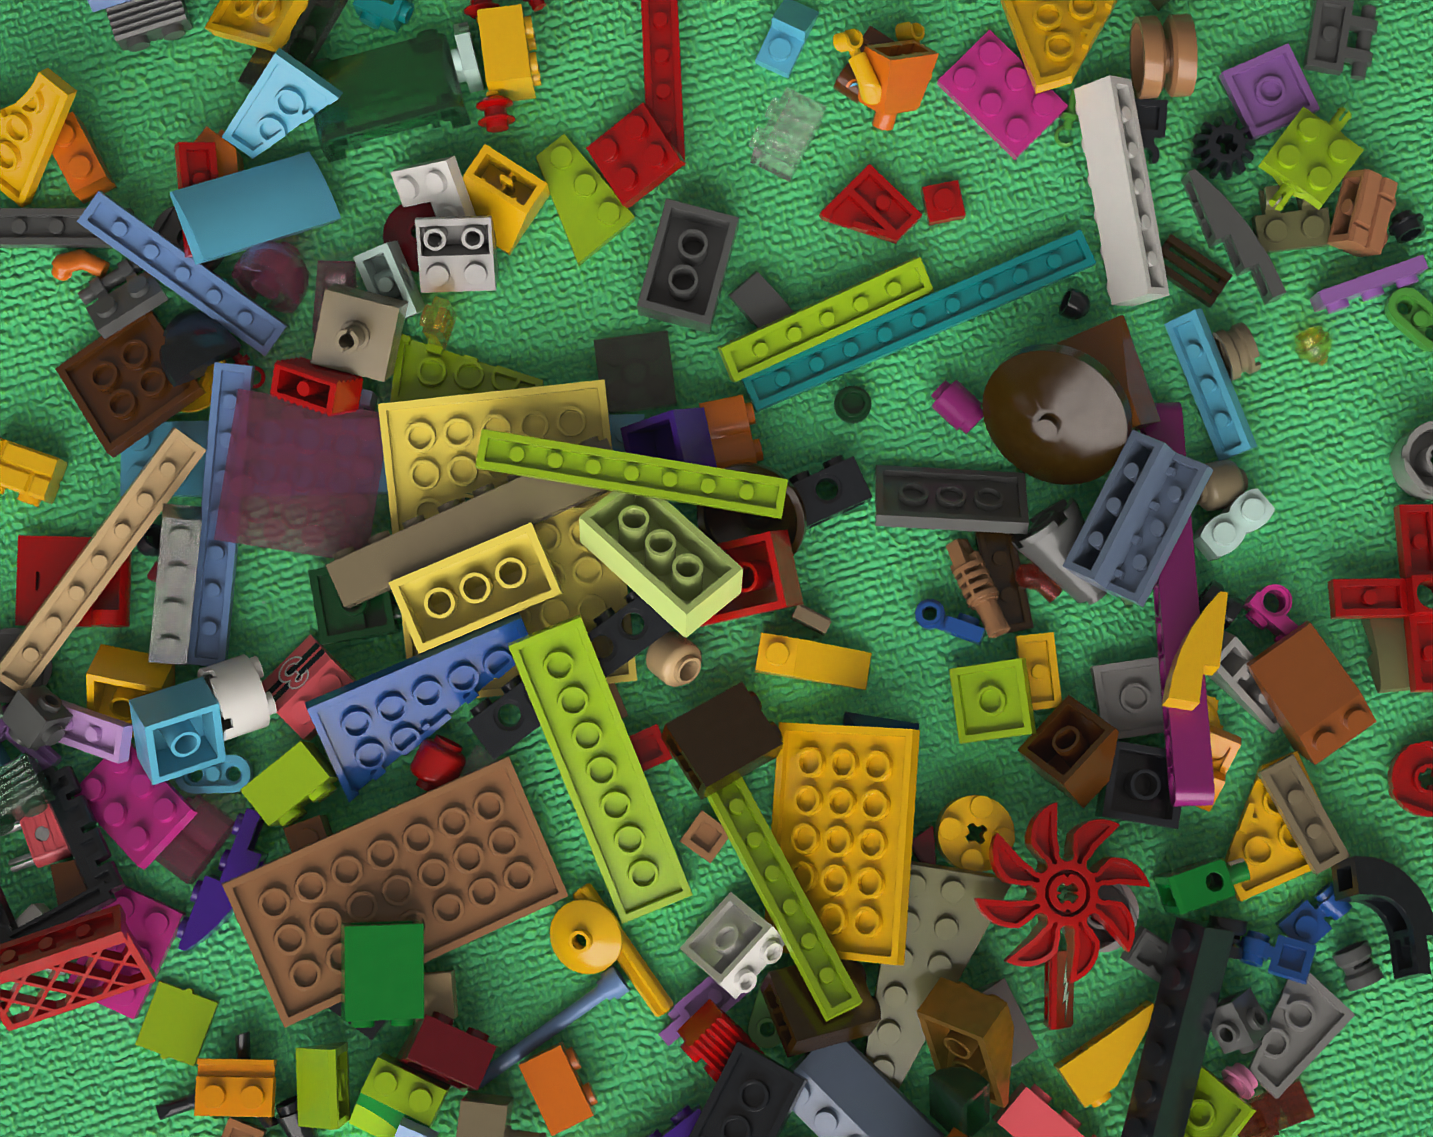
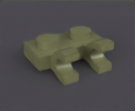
M1279 185L1264 187L1263 191L1258 192L1262 215H1256L1251 218L1253 233L1267 253L1330 246L1327 244L1331 229L1328 207L1318 210L1306 200L1296 197L1298 211L1280 213V211L1275 210V207L1281 201V197L1273 207L1269 204V200L1279 189Z

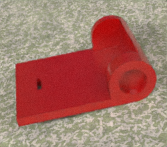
M18 535L15 626H26L91 537ZM132 552L76 627H130Z

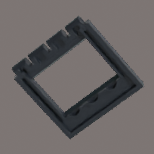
M52 765L0 793V820L45 796L87 890L18 928L0 886V944L94 913L115 902L117 899L114 893L125 887L114 861L103 865L100 864L112 856L100 828H94L86 832L87 829L96 825L97 821L85 795L71 799V797L82 791L72 766H65L58 770V768Z

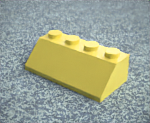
M532 522L388 582L418 654L564 593Z

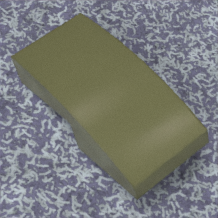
M1404 618L1361 619L1372 650V654L1367 658V663L1377 693L1410 690Z

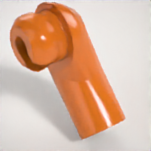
M77 249L58 254L52 261L53 268L51 272L54 278L61 281L68 280L72 277V272L84 270L101 279L107 274L110 263L85 250Z

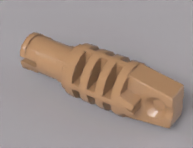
M958 538L947 544L946 549L953 564L950 566L952 574L957 579V584L962 590L963 597L966 598L968 607L977 611L988 637L996 638L1008 632L1011 628L997 602L999 591L995 587L994 581L990 577V572L985 567V562L979 551H974L967 539Z

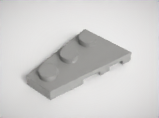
M1309 973L1306 985L1287 979L1269 1019L1272 1030L1261 1038L1262 1045L1256 1049L1248 1069L1253 1073L1258 1083L1275 1099H1278L1355 1014L1311 973Z

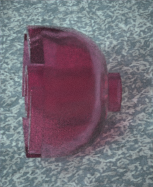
M270 241L248 248L238 259L232 272V278L238 287L249 297L255 300L259 294L271 300L266 307L282 313H293L304 299L309 288V271L306 264L299 256L300 252L298 249L287 242L277 243Z

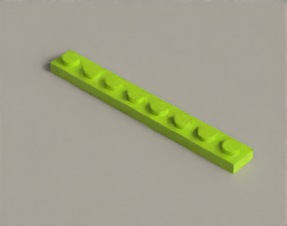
M482 429L475 465L477 469L778 519H782L788 479L487 429Z
M743 777L709 795L707 798L825 1021L827 1022L859 1006L863 1001Z

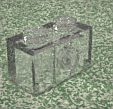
M786 87L780 99L777 97L772 99L765 114V117L769 120L764 129L758 126L750 140L749 147L753 148L750 163L790 182L822 123L827 106Z

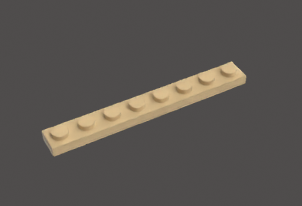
M176 427L172 428L0 660V682L16 692L32 687L206 452L204 447Z

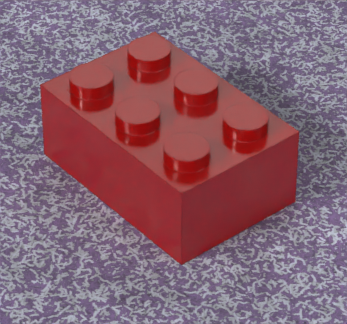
M788 530L768 531L716 544L743 568L742 590L737 597L700 627L804 604Z

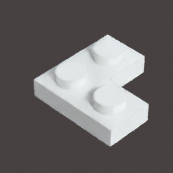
M455 156L404 166L390 172L403 207L431 202L436 217L476 216Z

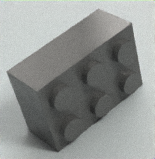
M666 198L637 304L638 315L710 333L736 239L739 217Z

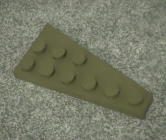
M911 861L904 965H879L874 997L880 1005L881 1020L872 1034L867 1036L864 1053L898 1089L926 1040L917 1014L918 1008L941 977L953 982H957L960 979L990 924V921L978 910L974 898L1003 900L1011 884L1002 883L995 874Z

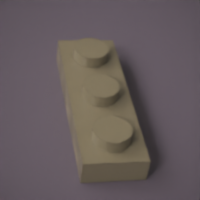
M1294 754L1288 755L1257 772L1313 874H1319L1350 857Z

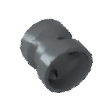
M1367 940L1348 945L1332 955L1336 965L1342 968L1345 973L1344 982L1349 991L1362 989L1384 977L1380 966L1375 964L1371 958L1372 949Z

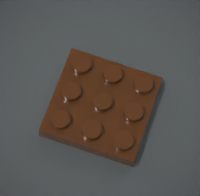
M153 310L106 339L100 336L55 368L104 449L113 458L206 393L198 379L175 387L168 380L162 368L159 354L161 346L165 344V336H163L165 328Z

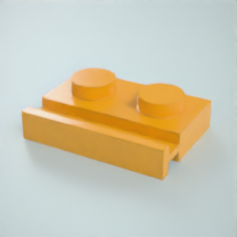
M197 1058L198 1074L196 1076L194 1116L274 1117L276 1093L275 1068L277 1059Z

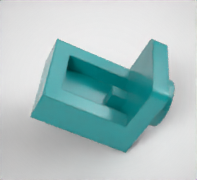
M354 0L353 2L359 20L363 24L374 29H379L382 26L398 33L402 23L407 24L414 11L412 0H395L393 5L381 0Z

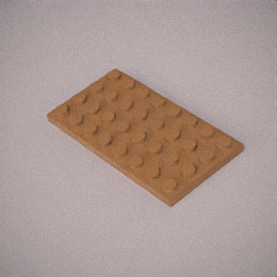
M505 756L221 883L284 1028L341 1002V922L420 920L424 923V963L568 897V893L509 756Z

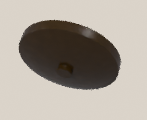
M1036 344L1019 349L1001 362L989 378L984 390L982 403L983 417L987 431L995 446L1015 467L1045 482L1075 485L1090 482L1103 476L1115 465L1131 434V408L1118 380L1098 360L1072 347L1059 344Z

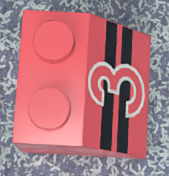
M310 634L262 682L265 692L269 691L272 694L277 708L276 713L303 740L311 741L318 733L307 711L305 702L357 680Z

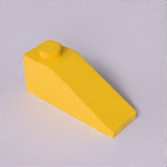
M761 632L754 673L866 690L872 653Z
M1146 1000L1054 1064L1056 1070L1083 1107L1086 1108L1091 1104L1093 1108H1096L1111 1098L1112 1094L1110 1091L1118 1085L1149 1027L1154 1003Z

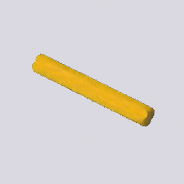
M590 883L585 884L573 894L574 900L591 899L606 906ZM622 929L623 944L617 962L656 1017H660L672 1009L674 1006L673 1001Z

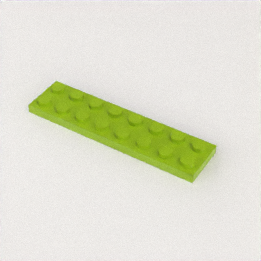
M580 614L509 642L508 647L621 923H626L692 896L693 894Z

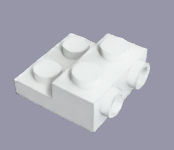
M730 892L685 941L680 949L733 998L737 999L741 993H747L755 987L757 982L756 976L767 964H774L781 958L783 953L782 947L785 944L779 932L770 923Z

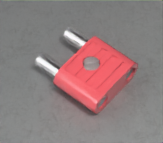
M48 801L23 809L18 812V817L0 823V829L20 822L18 825L1 830L0 836H5L22 829L30 853L9 860V866L32 858L30 861L11 867L10 870L12 872H17L33 865L41 868L72 856Z

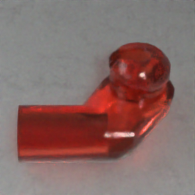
M1022 564L1015 572V579L1020 587L1036 590L1049 603L1054 601L1062 592V588L1035 564Z

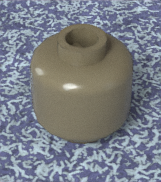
M1230 459L1205 463L1213 469V472L1197 505L1199 504L1206 511L1227 508L1248 488V478L1244 470L1239 469L1237 464Z

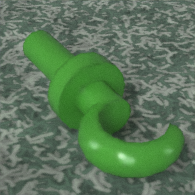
M1071 90L1067 112L1061 113L1060 118L1064 120V125L1059 126L1054 133V140L1061 147L1072 146L1073 140L1063 143L1058 138L1059 133L1063 130H1072L1073 122L1079 121L1075 111L1076 99L1074 90Z

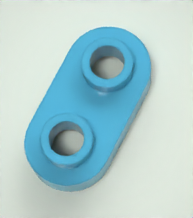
M226 755L225 762L201 769L203 776L200 781H193L191 773L177 777L175 781L181 790L191 794L241 792V788L253 779V768L250 762L242 756ZM232 767L239 768L241 772L240 778L237 781H232L229 778L228 773Z

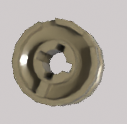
M1240 322L1232 325L1229 331L1221 329L1212 333L1231 381L1239 379L1244 372L1252 374L1260 370L1261 363H1255V358L1260 356L1256 342L1244 323Z

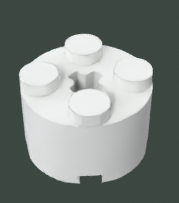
M243 654L198 670V678L203 677L219 702L224 741L269 726L270 715L277 712L272 694L269 691H264L260 680L264 674L257 656L249 658Z

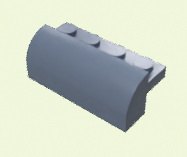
M1132 430L1063 567L1080 579L1115 597L1119 596L1144 607L1213 469L1204 463L1176 453L1163 441Z

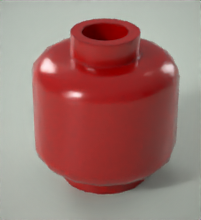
M437 734L434 739L427 738L424 740L410 765V771L418 778L416 785L425 791H429L458 778L466 763V757L461 753L463 747L453 740Z

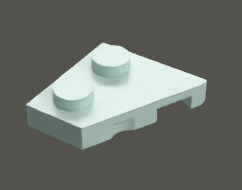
M468 22L454 24L457 48L451 49V55L459 82H467L470 93L484 90Z

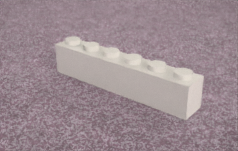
M1109 75L1074 89L1076 99L1075 111L1079 118L1082 133L1081 145L1086 156L1089 173L1088 184L1092 190L1095 208L1094 219L1098 225L1101 242L1100 254L1104 261L1107 276V292L1112 305L1133 307L1169 296L1170 294L1132 80Z

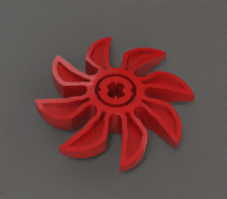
M1052 802L1036 812L1026 829L1025 846L1037 860V868L1035 870L1019 857L998 832L994 833L990 843V864L997 878L1002 883L1025 886L1026 896L1023 899L1012 900L974 898V901L980 913L988 921L1002 927L1021 928L1037 915L1038 923L1004 959L1005 962L1012 965L1031 967L1042 964L1052 958L1058 952L1060 930L1064 927L1067 944V983H1073L1084 977L1092 969L1099 954L1100 940L1087 924L1089 915L1098 921L1126 952H1130L1134 942L1135 926L1129 909L1123 902L1100 899L1098 896L1099 888L1102 885L1110 886L1116 884L1150 887L1144 872L1132 861L1124 858L1103 857L1093 864L1089 870L1087 869V861L1091 858L1096 848L1120 826V824L1111 820L1091 819L1074 826L1066 834L1064 856L1061 858L1057 840L1058 802ZM1059 885L1067 887V890L1063 891V893H1067L1065 900L1057 898V895L1061 894V892L1057 891Z

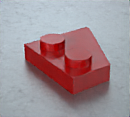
M869 164L820 212L819 217L823 221L896 244L922 218V214Z

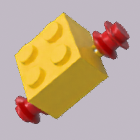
M469 0L470 5L464 9V14L476 19V22L479 24L485 78L489 90L486 93V97L476 104V108L484 111L485 117L478 121V125L486 127L488 132L506 131L509 129V124L515 122V117L507 114V108L513 105V101L536 99L535 86L542 85L536 52L530 53L532 50H537L532 17H524L522 4L500 6L497 3H493L492 0Z

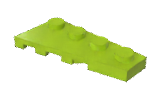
M402 334L393 373L390 402L544 386V382L541 379L499 365L495 367L479 362L477 358L465 354L461 356L446 351L443 347L429 342L425 344L413 340L411 336Z

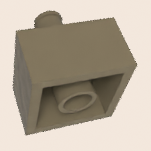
M336 283L328 287L324 292L310 363L385 382L394 373L408 302Z
M468 1091L461 1099L456 1137H546V1133L512 1129L510 1122L514 1097Z

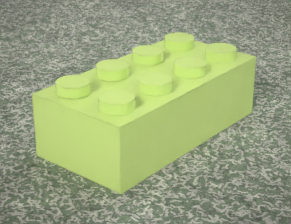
M612 491L579 517L580 542L685 638L741 593L743 568L667 500Z

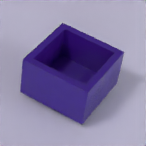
M704 407L673 409L620 428L626 453L717 467Z

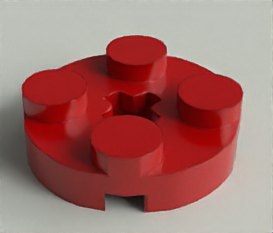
M1421 741L1405 745L1394 756L1388 770V792L1390 797L1405 811L1421 817H1433V785H1428L1424 789L1421 787V781L1418 780L1419 773H1425L1427 768L1432 770L1431 776L1433 777V741Z

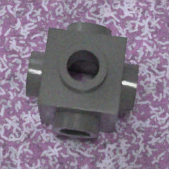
M1251 988L1220 998L1215 1010L1211 1032L1215 1040L1218 1041L1223 1053L1227 1054L1240 1050L1241 1054H1246L1262 1045L1260 1039L1272 1028L1267 1020L1265 1011L1260 1007Z

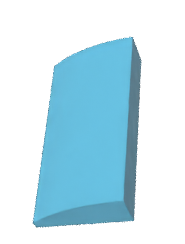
M309 151L170 192L196 265L329 225L341 219L327 182Z

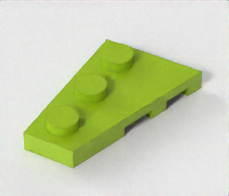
M565 134L561 135L536 156L537 163L544 181L548 184L550 196L554 202L577 264L580 266L633 223L635 216L628 208L621 204L614 191Z
M1202 1065L1184 1137H1237L1256 1112V1109Z

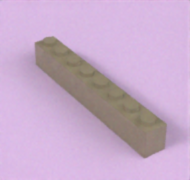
M598 436L578 444L612 450L607 438L599 441ZM510 474L507 476L508 483L497 488L494 487L493 483L482 486L472 492L474 498L461 504L458 499L449 501L437 508L439 514L426 520L423 515L411 518L402 523L404 529L390 535L388 530L368 538L369 545L355 551L354 547L351 546L332 555L334 561L326 564V567L343 606L351 608L391 590L388 583L528 523L538 524L609 492V490Z

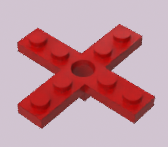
M1399 504L1393 509L1400 578L1332 579L1328 581L1331 619L1404 618L1410 693L1433 692V608L1424 606L1417 596L1419 585L1428 587L1433 593V504Z

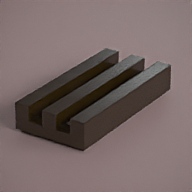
M1170 234L1161 247L1165 259L1207 286L1212 292L1209 295L1164 264L1167 280L1210 308L1233 275L1172 234ZM1170 247L1217 278L1219 282L1217 283L1169 250Z

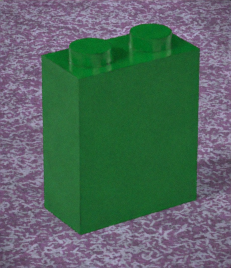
M420 920L341 922V1017L345 1022H351V1027H374L375 1021L390 1020L391 1026L414 1025V1019L424 1018V923Z

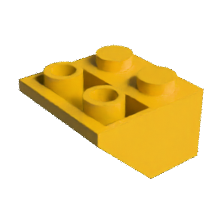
M484 144L464 173L463 180L476 216H492L496 246L510 255L550 196V191L545 181Z

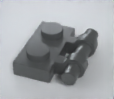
M1314 0L1303 69L1339 76L1343 72L1345 62L1352 65L1351 79L1365 80L1367 67H1370L1372 64L1373 53L1370 52L1372 36L1377 33L1378 21L1375 20L1377 8L1372 5L1362 6L1361 16L1352 15L1354 5L1352 0ZM1349 31H1354L1357 34L1355 48L1347 47Z
M127 258L117 264V269L101 279L98 276L88 282V287L78 292L85 305L98 298L96 302L86 307L96 329L104 339L169 300L159 281L146 271L138 275L137 273L143 269ZM127 281V283L123 284L122 286H120L119 288L115 289V290L112 291L111 293L109 292L110 290H112V289L115 288L116 286H118V285H120L121 283Z

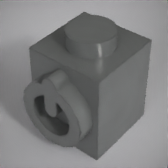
M45 685L18 690L1 719L10 728L9 735L12 740L23 747L37 751L41 746H52L59 742L65 735L64 729L73 715L62 704L58 696L53 694Z

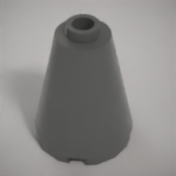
M1070 498L1068 503L1065 499H1062L1048 506L1030 519L1033 524L1030 526L1027 534L1013 535L1011 542L1014 547L1078 603L1087 602L1091 605L1107 594V592L1080 579L1063 567L1085 523L1074 498Z

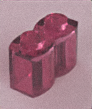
M198 794L194 799L191 797L185 799L198 814L155 858L157 862L187 884H193L203 873L216 852L232 834L235 823L234 818L210 800Z

